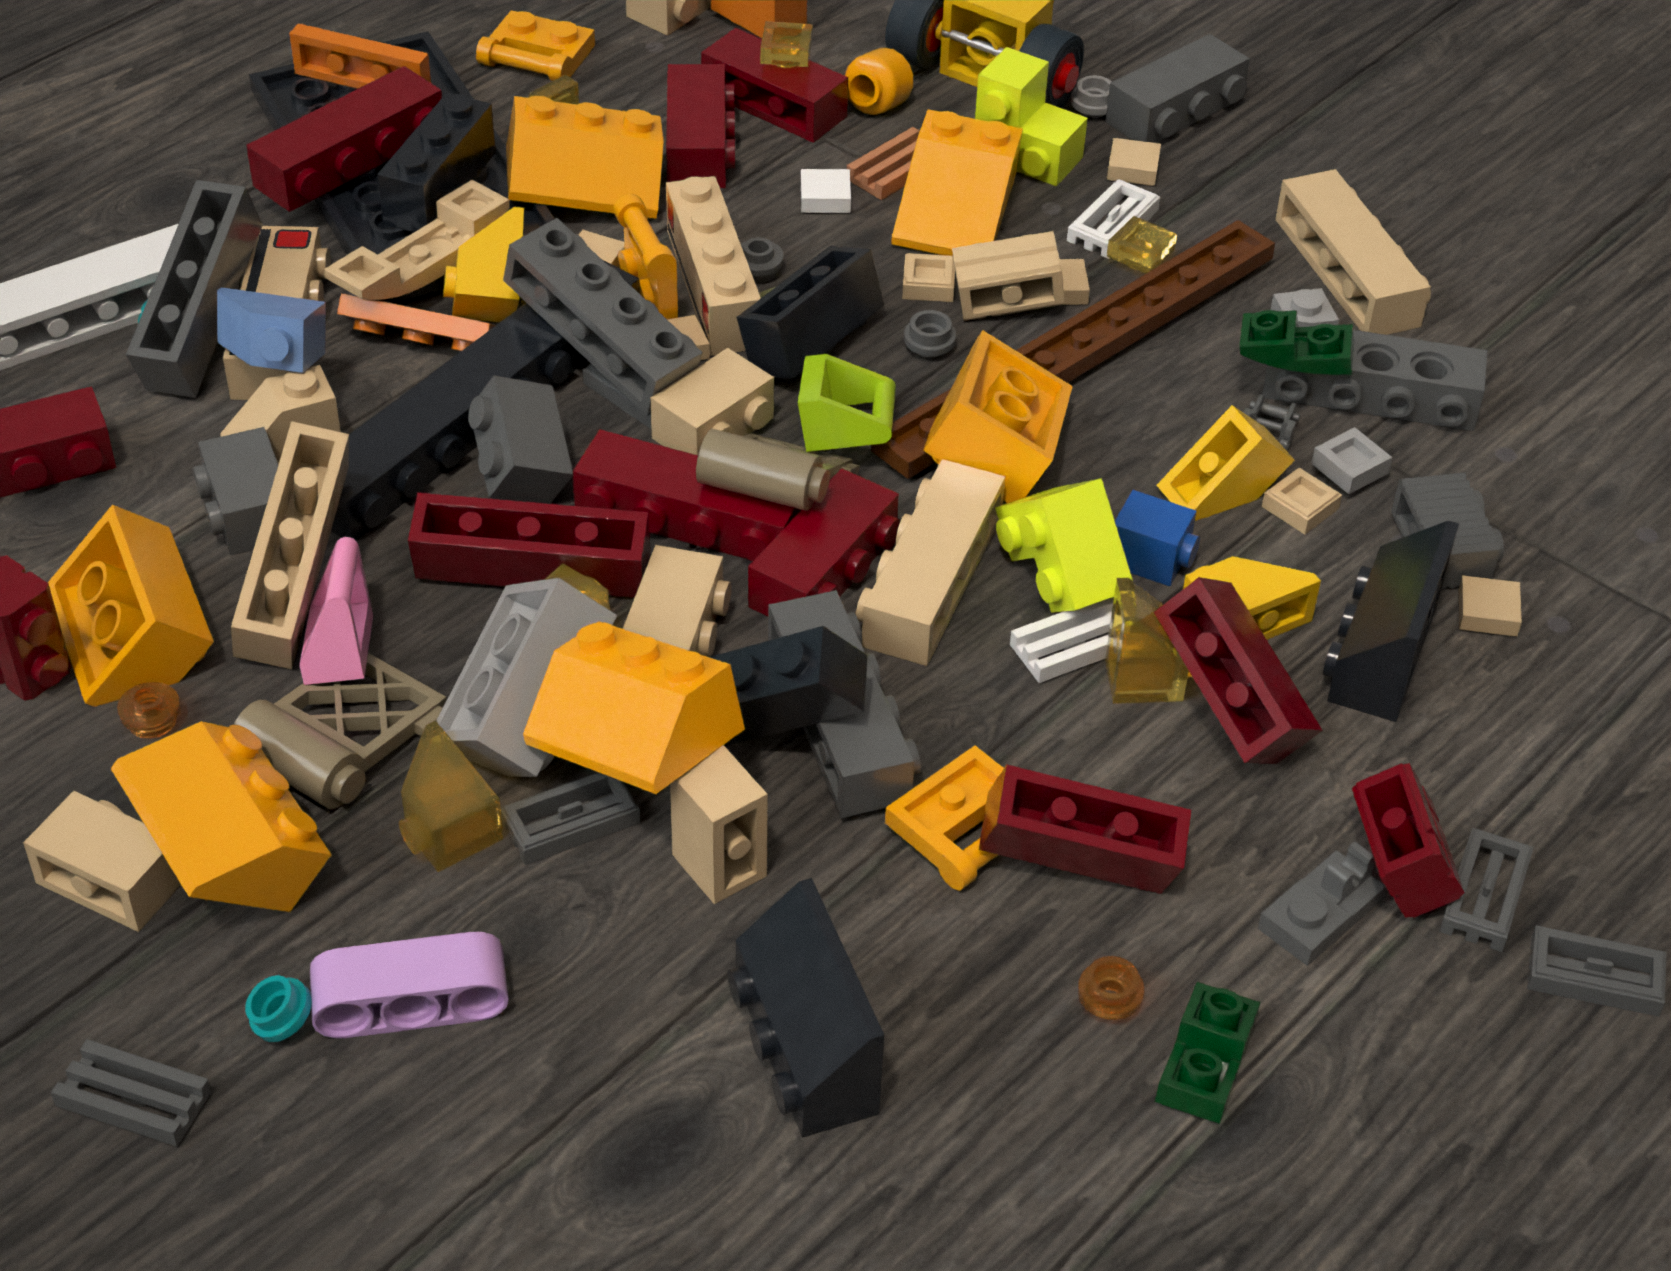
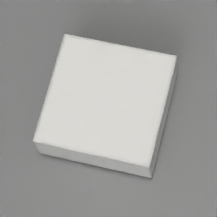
M801 169V213L851 212L850 169Z

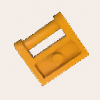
M511 10L489 37L483 36L479 40L476 49V60L478 64L491 67L499 63L548 75L550 81L565 84L594 48L595 30L576 26L568 21L559 22L537 17L529 12Z
M635 194L623 195L617 199L613 208L617 220L624 227L625 249L618 252L620 269L639 278L640 295L645 300L652 302L657 307L659 313L667 320L678 318L676 259L671 250L660 243L649 224L647 209L642 199Z
M975 745L886 807L885 824L938 868L944 881L951 888L960 891L976 880L978 876L977 870L998 856L997 854L978 850L980 838L963 850L953 842L983 821L988 791L1004 768Z

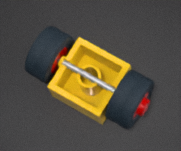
M895 0L886 26V48L896 50L905 57L908 63L919 68H930L940 60L939 73L975 87L978 86V74L1006 47L1048 61L1045 103L1059 108H1063L1071 97V93L1078 82L1084 59V44L1081 37L1052 25L1054 0Z

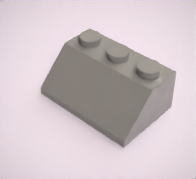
M561 578L506 585L425 742L435 748L509 777H537L538 773L550 764L555 755L526 745L523 732L553 652L574 638L581 628L598 621L613 625L617 615Z

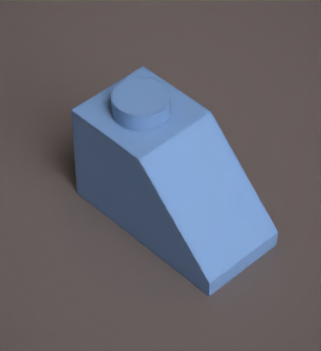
M222 287L217 290V342L250 366L304 373L325 354L326 302Z

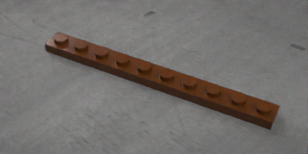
M1237 220L1016 351L1068 383L1272 260L1275 242ZM951 389L894 421L890 440L883 444L871 445V452L907 479L936 463L932 456L923 451L931 427Z

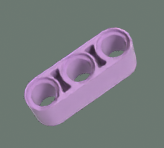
M466 932L336 948L319 954L310 964L312 1025L317 1032L331 1038H351L482 1021L502 1013L508 1004L503 946L497 937L485 932Z

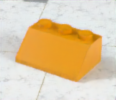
M514 96L506 144L508 199L614 213L613 208L617 199L626 194H635L642 199L646 206L648 218L656 219L659 205L664 143L661 117L651 115L640 109L620 111L605 109L589 102L576 105L555 102L544 96H531L529 98Z
M113 504L48 582L65 646L85 704L96 707L179 683L195 663L205 656L208 648L214 643L170 528Z
M598 621L581 628L574 638L554 650L523 736L526 745L657 794L745 730L731 664Z
M201 721L116 760L111 767L112 772L187 895L191 898L291 912L332 855L316 832L317 825L314 820L302 811L288 790L289 783L286 778L274 769L262 751L260 739L245 727L240 725L225 727Z

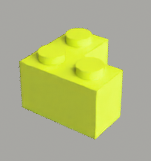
M1006 47L978 74L975 119L988 122L999 121L1008 126L1023 128L1017 172L1058 186L1083 158L1088 118L1045 103L1048 61Z
M1102 478L1052 488L995 507L999 519L996 523V532L1001 546L1005 551L1009 552L1011 561L1035 558L1038 568L1036 574L1037 588L1042 599L1049 604L1051 613L1078 610L1135 589Z

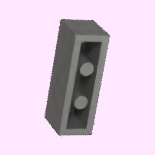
M1208 34L1111 82L1106 123L1131 140L1157 143L1244 98L1250 58L1213 35Z

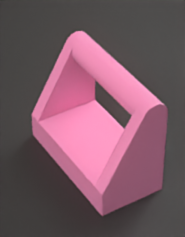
M343 537L337 540L311 601L300 659V670L304 685L364 679L373 612L359 545L357 541L350 537Z

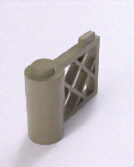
M711 429L704 437L699 450L696 479L701 484L808 511L814 501L819 503L823 501L828 489L829 480L841 468L858 475L860 465L852 464L853 459L823 451L806 452V448L803 446L752 433L740 436Z
M368 653L365 675L374 679L376 684L341 685V681L304 685L303 683L274 704L267 700H257L249 704L240 713L234 725L247 728L260 739L262 751L274 769L286 778L291 787L328 809H336L343 804L352 802L360 794L365 784L364 772L414 734L424 738L431 732L446 703V696ZM410 700L419 705L410 711L386 712L385 701ZM378 702L379 712L343 714L342 703ZM312 704H335V714L309 715L303 712L302 709ZM380 730V735L364 747L344 735V731Z

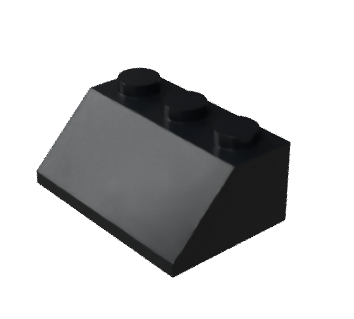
M1447 520L1380 546L1372 568L1361 566L1352 595L1353 599L1360 601L1358 605L1347 603L1337 635L1345 638L1344 643L1341 644L1333 641L1325 661L1322 675L1332 678L1327 702L1397 722L1438 605L1459 523Z
M809 878L799 881L736 939V968L728 970L727 976L735 1005L738 1009L747 1006L753 1021L749 1022V1031L755 1053L760 1061L769 1059L775 1072L771 1077L778 1108L783 1115L792 1113L801 1136L804 1138L879 1115L884 1033L813 879Z

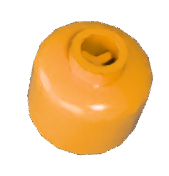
M879 48L858 56L848 65L845 76L848 77V99L856 109L864 114L878 115L900 106L909 98L913 89V73L910 64L902 54L894 49Z

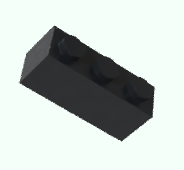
M446 93L377 174L383 224L416 232L437 219L436 201L478 176L496 153L491 103L471 99L462 94Z
M830 245L738 315L736 318L748 361L778 380H792L802 375L805 356L821 355L835 349L836 343L851 331L862 327L872 314L884 306L871 249Z
M825 626L709 657L731 664L745 730L723 746L864 712L868 655Z

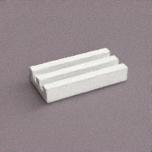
M1118 179L1068 227L1067 241L1076 244L1080 239L1085 240L1084 249L1093 252L1098 246L1102 247L1101 256L1110 259L1159 210L1160 196ZM1125 195L1129 196L1121 205H1116ZM1109 212L1108 218L1097 229H1093V227Z
M1112 597L1078 610L1064 611L1012 630L1010 646L1035 679L1041 683L1138 647L1141 631L1136 625L1128 626L1129 616L1123 609L1116 611L1117 601ZM1113 631V633H1110L1108 635L1102 636L1100 638L1085 643V641L1088 639ZM1064 649V651L1056 653L1054 655L1045 657L1040 660L1038 659L1039 657Z

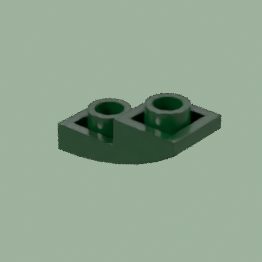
M1264 310L1258 313H1243L1239 345L1240 355L1265 365L1295 372L1352 375L1354 353L1353 324H1320L1299 327L1297 310Z
M1197 982L1181 1019L1177 1039L1159 1081L1154 1102L1220 1124L1261 1002L1240 996L1228 989L1215 988Z

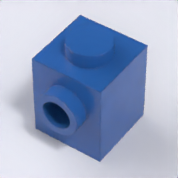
M1132 490L1115 519L1130 573L1171 586L1181 566L1190 568L1200 544V536L1193 534L1196 510Z

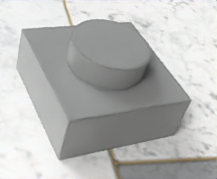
M1322 288L1273 294L1271 310H1297L1298 321L1331 325H1338L1339 319Z
M1354 427L1315 447L1311 464L1345 492L1351 494L1389 474L1392 456Z

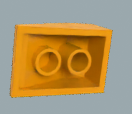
M928 109L915 145L891 244L945 256H953L952 248L996 241L1016 177L1023 128L1008 126L999 121L988 122L959 116L949 111L939 112Z
M982 330L931 427L923 451L931 455L938 465L944 459L1006 476L1003 500L1007 503L1025 498L1053 461L1073 386Z

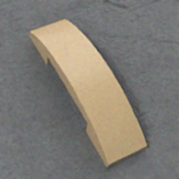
M471 180L436 201L437 219L378 255L361 246L325 268V278L365 300H383L413 292L443 276L446 266L455 267L459 246L505 214L510 208L509 199Z

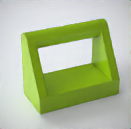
M828 354L805 356L798 407L806 452L888 442L892 437L896 393L895 382L889 377ZM873 402L872 415L847 405Z

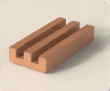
M911 127L848 164L847 169H850V182L880 200L903 188L906 184L920 130Z

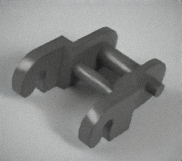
M1260 394L1257 401H1251L1250 407L1245 408L1243 413L1265 428L1280 431V444L1288 452L1293 440L1296 422H1299L1301 414L1296 413L1297 404L1292 403L1289 409L1265 403V395ZM1261 414H1265L1275 418L1283 419V423L1281 424L1267 419L1260 418Z

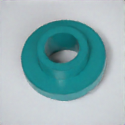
M275 975L262 980L249 994L245 1006V1012L252 1031L268 1042H278L290 1037L303 1026L312 1006L311 992L301 981L295 978Z

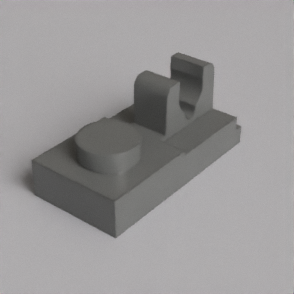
M1356 841L1349 845L1346 857L1336 850L1261 913L1258 930L1309 966L1387 897L1388 890L1385 885L1372 876L1375 864L1373 853Z

